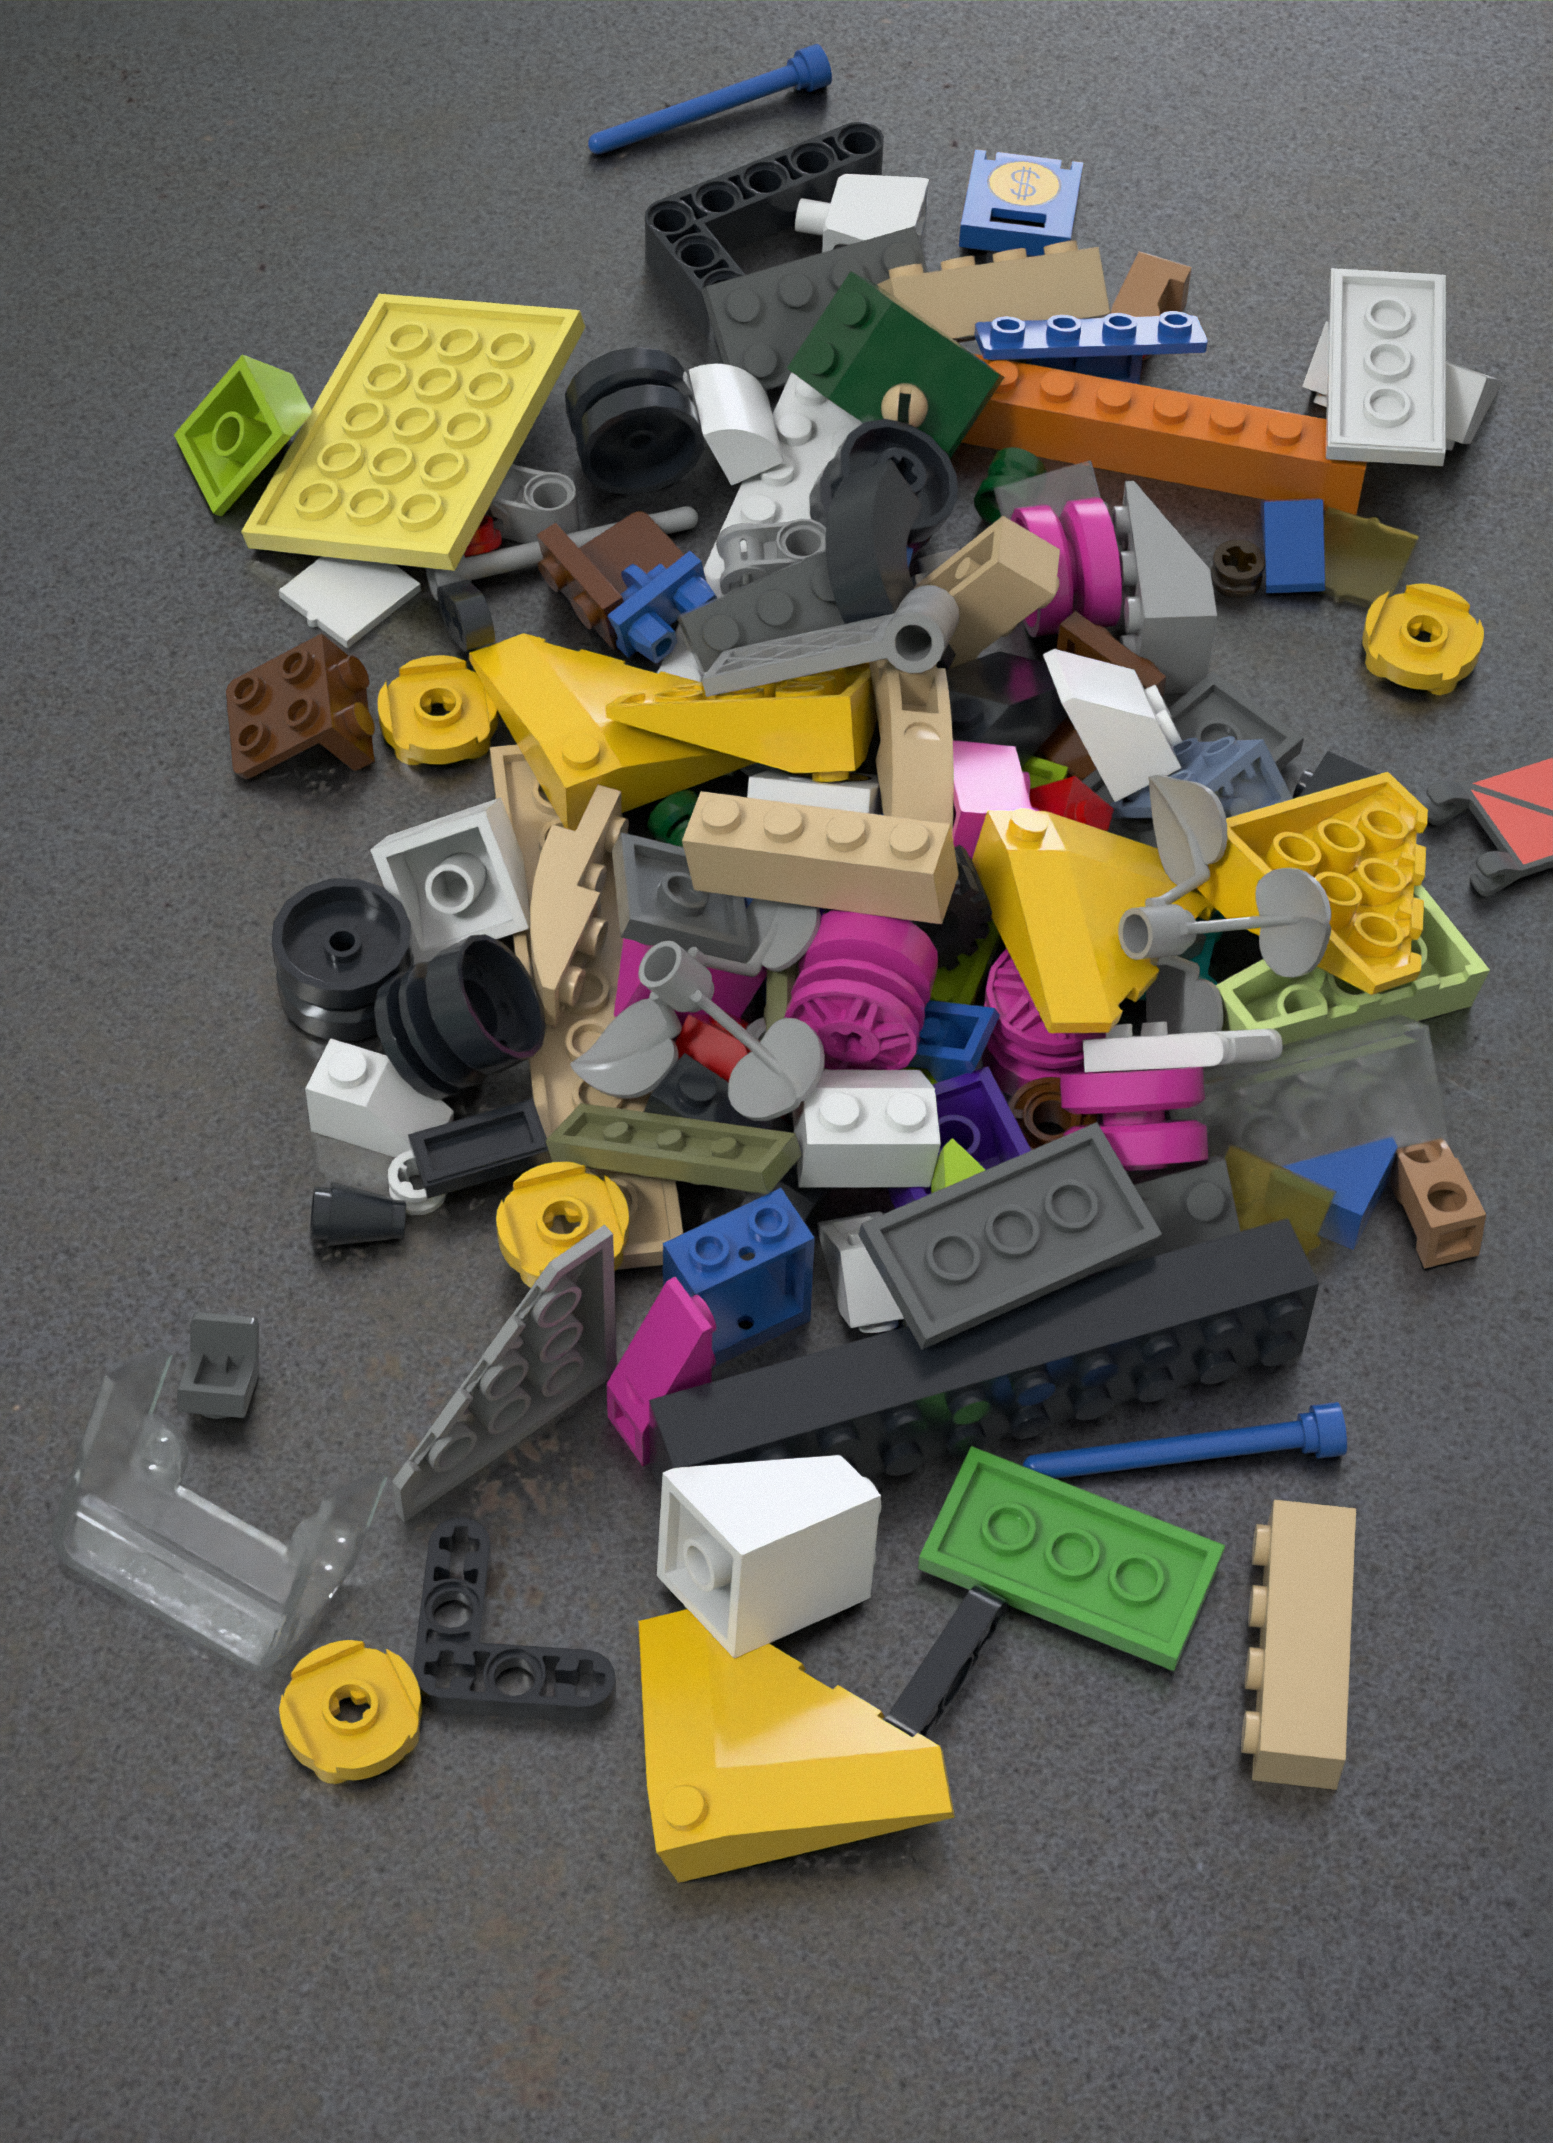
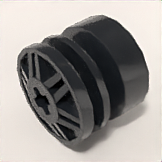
M486 934L471 935L440 951L431 961L419 962L407 972H401L389 978L378 989L374 1006L377 1032L386 1056L403 1080L419 1094L433 1100L452 1098L462 1093L467 1087L482 1083L489 1074L501 1073L533 1057L543 1046L546 1030L544 1010L532 977L520 959L506 945Z

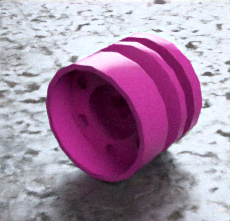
M833 909L821 916L817 935L807 952L800 958L799 976L793 984L791 1000L787 1005L784 1018H794L803 1021L817 1033L824 1048V1068L828 1070H901L908 1066L917 1053L920 1041L919 1032L923 1028L925 1021L924 1008L930 1000L938 969V951L929 936L909 920Z
M1004 950L991 966L986 986L984 1007L996 1008L1000 1017L981 1058L983 1066L989 1067L1000 1090L1013 1096L1024 1084L1038 1078H1060L1061 1074L1084 1073L1083 1040L1102 1039L1106 1037V1033H1048L1008 950Z

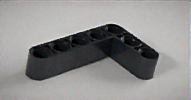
M866 122L848 123L660 199L648 207L645 212L646 262L708 340L717 343L701 289L745 275L728 253L795 226L797 208L801 198L831 203L840 176L844 174L882 176L884 136L881 130L875 125Z

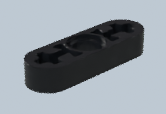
M975 1584L959 1605L894 1704L885 1721L911 1737L919 1733L928 1739L996 1635L1007 1612L1009 1601L985 1587Z

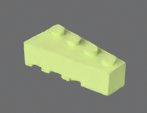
M1421 885L1414 886V897L1424 900L1423 931L1419 939L1412 940L1411 952L1422 955L1421 972L1415 981L1370 995L1317 966L1312 972L1304 976L1283 977L1276 974L1266 964L1265 960L1262 959L1215 986L1218 988L1222 999V1031L1275 1029L1282 1038V1053L1277 1058L1281 1059L1471 1007L1490 969ZM1270 1061L1232 1065L1236 1070H1241Z

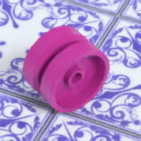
M1098 497L1067 501L1059 518L1052 508L1045 504L1015 508L1011 521L1060 549L1057 573L1059 578L1058 591L1046 607L1038 608L1022 620L1029 635L1040 637L1059 634L1060 623L1075 611L1095 625L1102 627L1115 626L1121 612L1122 578L1115 531L1103 500Z
M1203 1067L1084 1072L1060 1075L1062 1108L1072 1114L1103 1113V1123L1098 1125L1125 1171L1167 1168V1163L1208 1159L1207 1126L1195 1119L1165 1120V1110L1196 1107L1205 1100ZM1089 1125L1072 1126L1063 1133V1137Z

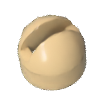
M900 383L891 387L885 393L881 403L883 418L898 421L900 393L911 394L908 424L916 428L919 427L925 420L928 411V402L923 391L909 383Z

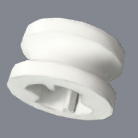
M412 1150L401 1153L392 1161L388 1169L390 1197L395 1200H406L407 1214L426 1215L434 1212L443 1204L447 1193L427 1199L424 1189L413 1190L409 1177L420 1174Z

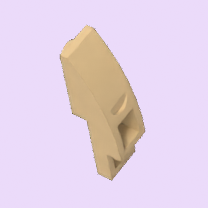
M887 658L871 661L869 666L881 739L875 760L883 814L885 816L950 824L951 832H953V738L946 669L937 668L935 664L931 669L922 673H907L897 669Z
M597 785L576 831L552 824L541 850L534 876L530 905L532 971L534 983L543 1004L545 1023L555 1027L566 1005L575 1006L581 996L586 976L585 969L583 968L589 955L598 957L604 946L608 931V921L601 919L600 895L607 875L605 864L610 853H612L620 833H628L629 821L622 818L621 791Z

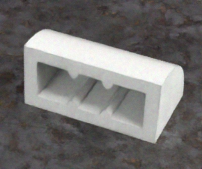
M706 364L689 369L703 436L731 486L784 462L768 396L754 376L741 368L727 364Z

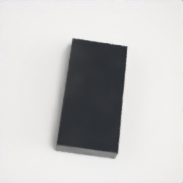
M533 1098L408 1134L410 1147L427 1199L543 1164L552 1163L546 1144L547 1138Z

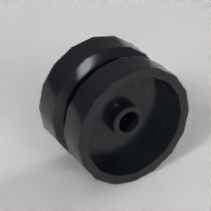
M631 347L608 352L588 362L573 376L565 393L566 413L571 432L576 437V450L582 471L593 485L610 493L636 495L658 491L679 481L693 469L705 449L699 414L693 404V393L687 373L675 357L659 349Z
M890 419L864 422L847 435L837 449L834 458L827 463L818 476L809 494L810 517L826 528L832 499L844 477L892 460L923 505L908 535L907 546L913 548L911 563L920 555L929 543L932 535L940 529L950 516L958 499L957 474L948 454L931 436L916 427Z
M331 878L304 887L284 903L275 918L271 945L274 964L277 968L278 994L287 1016L305 1032L326 1040L331 1038L337 1041H358L378 1034L374 1012L378 989L389 978L398 973L407 972L415 965L412 954L413 942L410 920L402 903L384 887L362 879Z

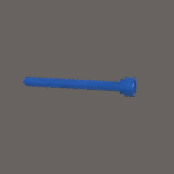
M819 44L795 51L793 58L787 60V66L594 133L588 140V147L592 153L601 155L793 86L797 90L805 88L808 92L829 86L832 83V72L828 58Z
M1339 1402L1310 1405L1309 1412L1298 1414L1297 1421L1034 1454L1028 1456L1022 1466L1054 1479L1300 1447L1304 1454L1315 1452L1316 1457L1321 1459L1346 1455L1347 1434Z

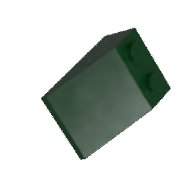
M850 271L787 367L789 371L862 423L884 419L881 413V403L885 393L891 387L900 383H909L917 386L923 391L928 402L926 418L917 429L931 436L948 454L949 459L1005 378L886 290ZM900 393L899 422L909 423L908 411L911 394Z

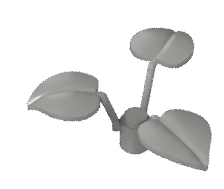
M1164 775L1149 776L1151 811L1159 856L1166 874L1177 886L1160 897L1147 898L1145 901L1146 907L1130 908L1125 911L1119 922V941L1127 956L1135 960L1150 958L1151 964L1154 966L1158 965L1157 967L1160 969L1156 980L1146 992L1147 1023L1167 1022L1168 1034L1222 1031L1223 1006L1218 988L1208 980L1198 979L1200 969L1197 963L1176 955L1184 953L1194 943L1197 934L1261 928L1259 946L1266 964L1276 974L1283 977L1304 976L1312 972L1320 963L1331 934L1329 899L1321 884L1307 872L1297 868H1280L1268 872L1258 881L1255 894L1260 916L1196 922L1189 911L1172 903L1207 882L1210 878L1208 864L1216 863L1224 855L1227 844L1225 812L1217 795L1201 783Z
M754 898L746 909L751 948L743 963L705 955L696 947H691L687 952L673 941H663L656 944L645 954L639 966V979L641 983L652 991L649 998L640 1000L621 1012L607 1026L594 1045L579 1058L571 1062L570 1066L590 1086L609 1096L630 1099L646 1095L656 1089L678 1061V1049L672 1039L681 1032L682 1026L674 1010L678 1012H698L703 1009L752 1051L736 1064L729 1079L728 1097L735 1110L753 1121L772 1120L799 1107L801 1101L806 1100L812 1094L821 1079L825 1060L821 1039L805 1022L794 1018H782L768 1029L759 1042L711 1001L714 994V984L712 982V975L707 968L748 977L757 976L762 966L774 972L789 968L807 952L817 935L821 920L819 907Z

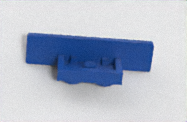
M1169 311L1160 316L1133 317L1124 313H1112L1104 318L1077 319L1069 315H1055L1048 320L1025 321L1005 316L998 317L992 322L975 323L974 331L982 357L986 360L1026 359V364L1140 384L1143 355L1205 353L1208 343L1198 318L1177 311Z

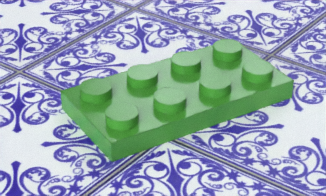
M971 1446L919 1556L918 1569L969 1590L975 1584H979L1008 1600L1011 1607L1175 1671L1222 1561L1225 1545Z

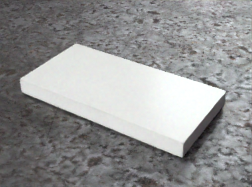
M1331 268L1328 313L1326 459L1443 466L1445 458L1446 275Z

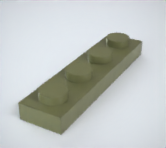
M580 1103L546 1140L552 1162H574L590 1169L598 1168L636 1174L642 1177L650 1176L690 1182L695 1185H710L769 1194L802 1155L796 1133Z

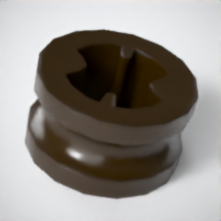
M1229 540L1219 545L1214 552L1213 566L1210 572L1213 587L1224 596L1231 598H1245L1253 595L1261 586L1262 573L1265 568V556L1261 549L1252 542L1245 540ZM1231 565H1237L1238 569H1239L1241 572H1238L1237 568H1236L1235 566H1231Z

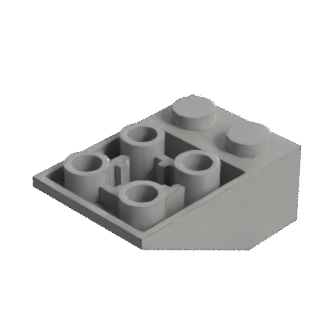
M1125 481L1122 506H1113L1112 524L1119 551L1122 578L1121 612L1115 626L1124 625L1126 634L1120 636L1119 642L1139 657L1147 658L1153 662L1159 671L1167 676L1164 694L1187 693L1208 675L1217 620L1210 569L1134 481Z

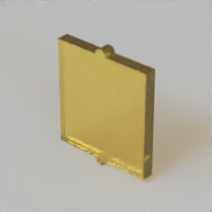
M1328 507L1324 516L1325 591L1318 592L1334 597L1333 599L1337 603L1347 601L1370 609L1373 602L1379 596L1389 591L1388 598L1392 597L1417 546L1419 536L1381 524L1377 517L1366 519Z
M1232 1144L1228 1149L1225 1160L1240 1232L1288 1218L1308 1259L1312 1249L1322 1244L1323 1239L1319 1232L1337 1191Z

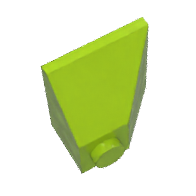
M243 354L174 433L213 514L221 517L313 413L293 374Z

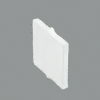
M322 556L280 588L279 597L305 616L309 627L314 628L318 626L348 649L421 591V587L418 581L395 564Z

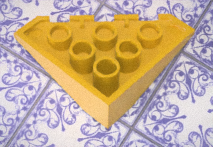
M525 633L469 653V660L566 829L576 831L597 785L621 791L622 813L756 763L606 719L605 706L618 696L645 693V700H655L654 695L657 693L671 691L674 686L698 683V681L662 671L659 674L625 665L623 660L583 649L579 652L546 643V639Z
M869 662L706 697L703 683L698 682L674 686L671 691L657 693L654 695L655 700H645V693H633L618 696L605 706L606 719L791 773H812V781L835 782L848 779L849 771H855L866 760L877 722Z
M1385 772L1226 818L1227 844L1224 855L1216 863L1208 864L1210 878L1207 882L1197 887V889L1226 919L1260 916L1255 894L1258 881L1268 872L1275 869L1290 867L1303 870L1321 884L1329 899L1331 908V920L1329 922L1331 934L1324 956L1317 967L1370 995L1415 981L1421 972L1422 955L1411 952L1412 940H1418L1423 931L1424 900L1414 897V886H1421L1425 877L1426 847L1416 844V834L1423 833L1426 828L1428 809L1389 772ZM1261 928L1247 930L1259 936Z
M1027 808L1015 811L987 810L972 862L991 904V917L1048 1033H1109L1120 1020L1122 1010L1118 1007L1126 997L1136 1002L1156 980L1160 970L1157 966L1151 964L1150 958L1135 960L1127 956L1121 947L1118 935L1119 922L1125 911L1130 908L1146 907L1145 901L1147 898L1160 897L1177 886L1166 874L1161 863L1158 848L1047 811H1035ZM1197 888L1172 903L1189 911L1195 920L1200 917L1209 921L1217 912V909L1209 903Z
M688 1609L638 1621L646 1778L656 1853L678 1883L955 1817L943 1751L936 1743L919 1733L914 1737L909 1736L884 1721L883 1718L885 1716L881 1710L839 1685L831 1689L804 1672L806 1668L801 1662L769 1643L734 1659Z

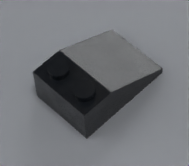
M997 651L946 670L953 740L1015 746L1021 768L1068 716L1045 662Z

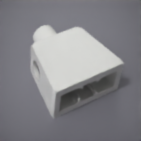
M844 174L838 178L831 203L804 198L800 199L795 219V231L823 236L822 253L915 226L920 242L927 217L929 179Z

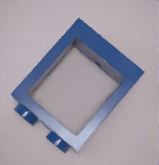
M782 1188L663 1243V1286L666 1281L676 1277L690 1297L699 1295L705 1301L714 1317L716 1331L712 1333V1350L715 1355L716 1365L712 1368L811 1321L815 1238ZM750 1252L755 1256L749 1261L740 1258ZM745 1320L751 1322L753 1326L750 1329L744 1330L738 1324Z

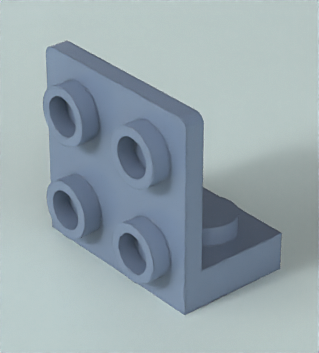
M1228 736L1217 741L1199 742L1197 738H1189L1173 747L1181 769L1167 776L1201 783L1211 789L1222 803L1226 818L1293 799L1263 739L1236 740L1235 737ZM1149 785L1116 802H1112L1110 806L1114 809L1113 818H1152Z

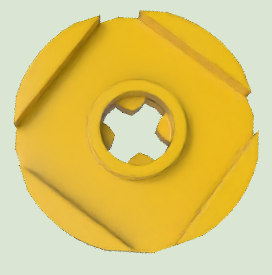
M1420 583L1406 585L1405 593L1395 594L1388 598L1389 591L1379 596L1368 610L1362 636V644L1366 652L1365 664L1367 669L1378 677H1386L1390 681L1405 687L1427 690L1436 695L1452 692L1456 688L1457 682L1467 677L1475 668L1483 644L1484 629L1481 621L1479 620L1477 625L1476 620L1469 614L1470 604L1462 596L1449 589ZM1420 630L1431 633V642H1420L1411 636H1417Z
M435 655L409 661L399 668V677L394 679L388 688L387 682L384 683L378 695L380 730L385 740L395 749V755L402 763L407 765H419L422 763L449 764L467 758L476 759L482 757L490 749L491 737L499 723V712L477 673L467 669V661L453 656ZM443 703L445 710L451 711L443 716L427 714L431 712L432 704Z
M552 1162L524 1172L513 1182V1191L505 1198L504 1203L501 1200L497 1209V1236L500 1250L508 1264L520 1273L522 1281L530 1288H532L550 1261L604 1224L613 1233L614 1272L622 1264L624 1259L623 1251L629 1239V1211L626 1199L614 1181L605 1175L603 1181L595 1175L586 1173L584 1165L574 1162ZM557 1215H565L569 1223H581L580 1226L573 1229V1232L568 1234H557L548 1230L553 1227V1217Z
M343 1640L329 1643L312 1651L301 1659L292 1671V1680L285 1689L284 1697L283 1695L281 1696L279 1706L283 1735L296 1759L304 1766L312 1769L320 1780L330 1784H339L347 1780H362L379 1775L396 1765L406 1754L414 1750L418 1744L422 1715L420 1690L414 1673L399 1655L386 1649V1654L377 1649L365 1648L363 1641ZM351 1697L356 1705L367 1702L371 1708L363 1713V1719L360 1721L348 1723L347 1721H339L334 1718V1716L340 1713L339 1701Z

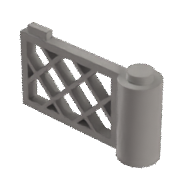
M934 585L920 586L911 590L893 614L724 650L702 678L706 697L885 658L899 670L907 673H922L931 669L941 659L959 623V608L954 597L945 589Z

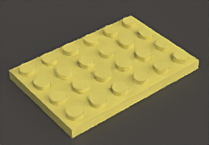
M378 294L312 408L313 413L304 422L243 527L241 533L248 548L455 571L585 329L580 310Z

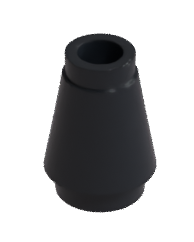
M332 1181L330 1188L314 1187L311 1206L310 1239L325 1240L326 1247L383 1241L390 1238L403 1239L406 1200H395L392 1197Z

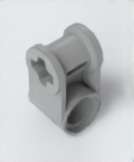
M513 463L485 513L486 516L492 519L494 517L498 518L496 521H493L494 528L501 532V538L521 543L538 541L536 535L555 522L566 534L580 531L574 482L568 476L561 473L544 472L517 466Z
M797 519L788 522L763 524L739 523L723 529L716 541L718 554L724 560V571L720 577L722 594H727L744 586L743 574H748L749 583L826 549V528L821 523L812 519ZM742 540L746 541L747 552H741L740 542Z

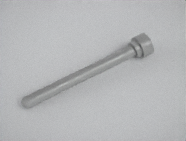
M688 506L649 515L666 535L692 529L698 522L697 512ZM618 522L567 535L580 548ZM535 541L466 558L463 554L455 571L425 568L432 595L438 601L437 588L439 586L465 579L471 582L472 580L538 565V562L543 557L539 543Z

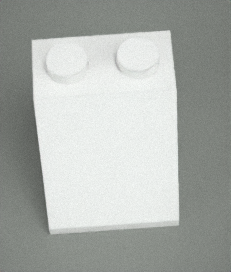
M840 1455L673 1468L663 1472L657 1577L735 1659L871 1598L873 1568L876 1563L875 1548L878 1518L881 1512V1495L868 1478L862 1477Z

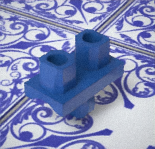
M691 551L687 552L667 569L662 564H658L646 574L637 565L631 564L621 572L622 579L628 588L620 594L623 597L624 603L608 614L609 621L618 636L616 641L617 647L628 658L638 651L654 663H658L669 655L678 643L676 633L670 627L677 620L676 616L717 598L706 581L701 560Z

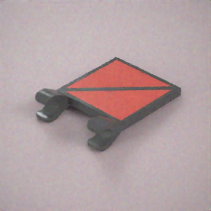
M1553 752L1462 782L1441 780L1432 783L1428 787L1427 796L1431 802L1424 803L1423 806L1428 809L1427 820L1431 824H1443L1469 808L1499 850L1484 853L1477 859L1476 865L1480 873H1474L1470 878V882L1480 895L1484 897L1490 896L1518 878L1553 867Z

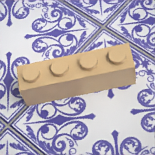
M1066 241L1043 247L1045 255L1027 257L1025 248L1002 251L992 255L994 263L975 265L974 256L954 258L941 262V271L923 273L922 264L896 267L888 270L890 279L877 284L957 343L976 340L974 335L975 323L992 322L998 317H1015L1025 321L1048 320L1055 315H1069L1077 319L1102 318L1110 314L1099 247L1078 250L1077 241Z
M700 792L682 839L694 890L935 924L943 923L959 875L950 824L710 792Z
M1274 1500L1268 1525L1256 1524L1252 1565L1264 1566L1263 1586L1252 1585L1248 1625L1260 1628L1259 1648L1249 1647L1245 1689L1257 1690L1256 1712L1245 1711L1241 1738V1753L1253 1754L1252 1780L1337 1789L1346 1761L1356 1508Z

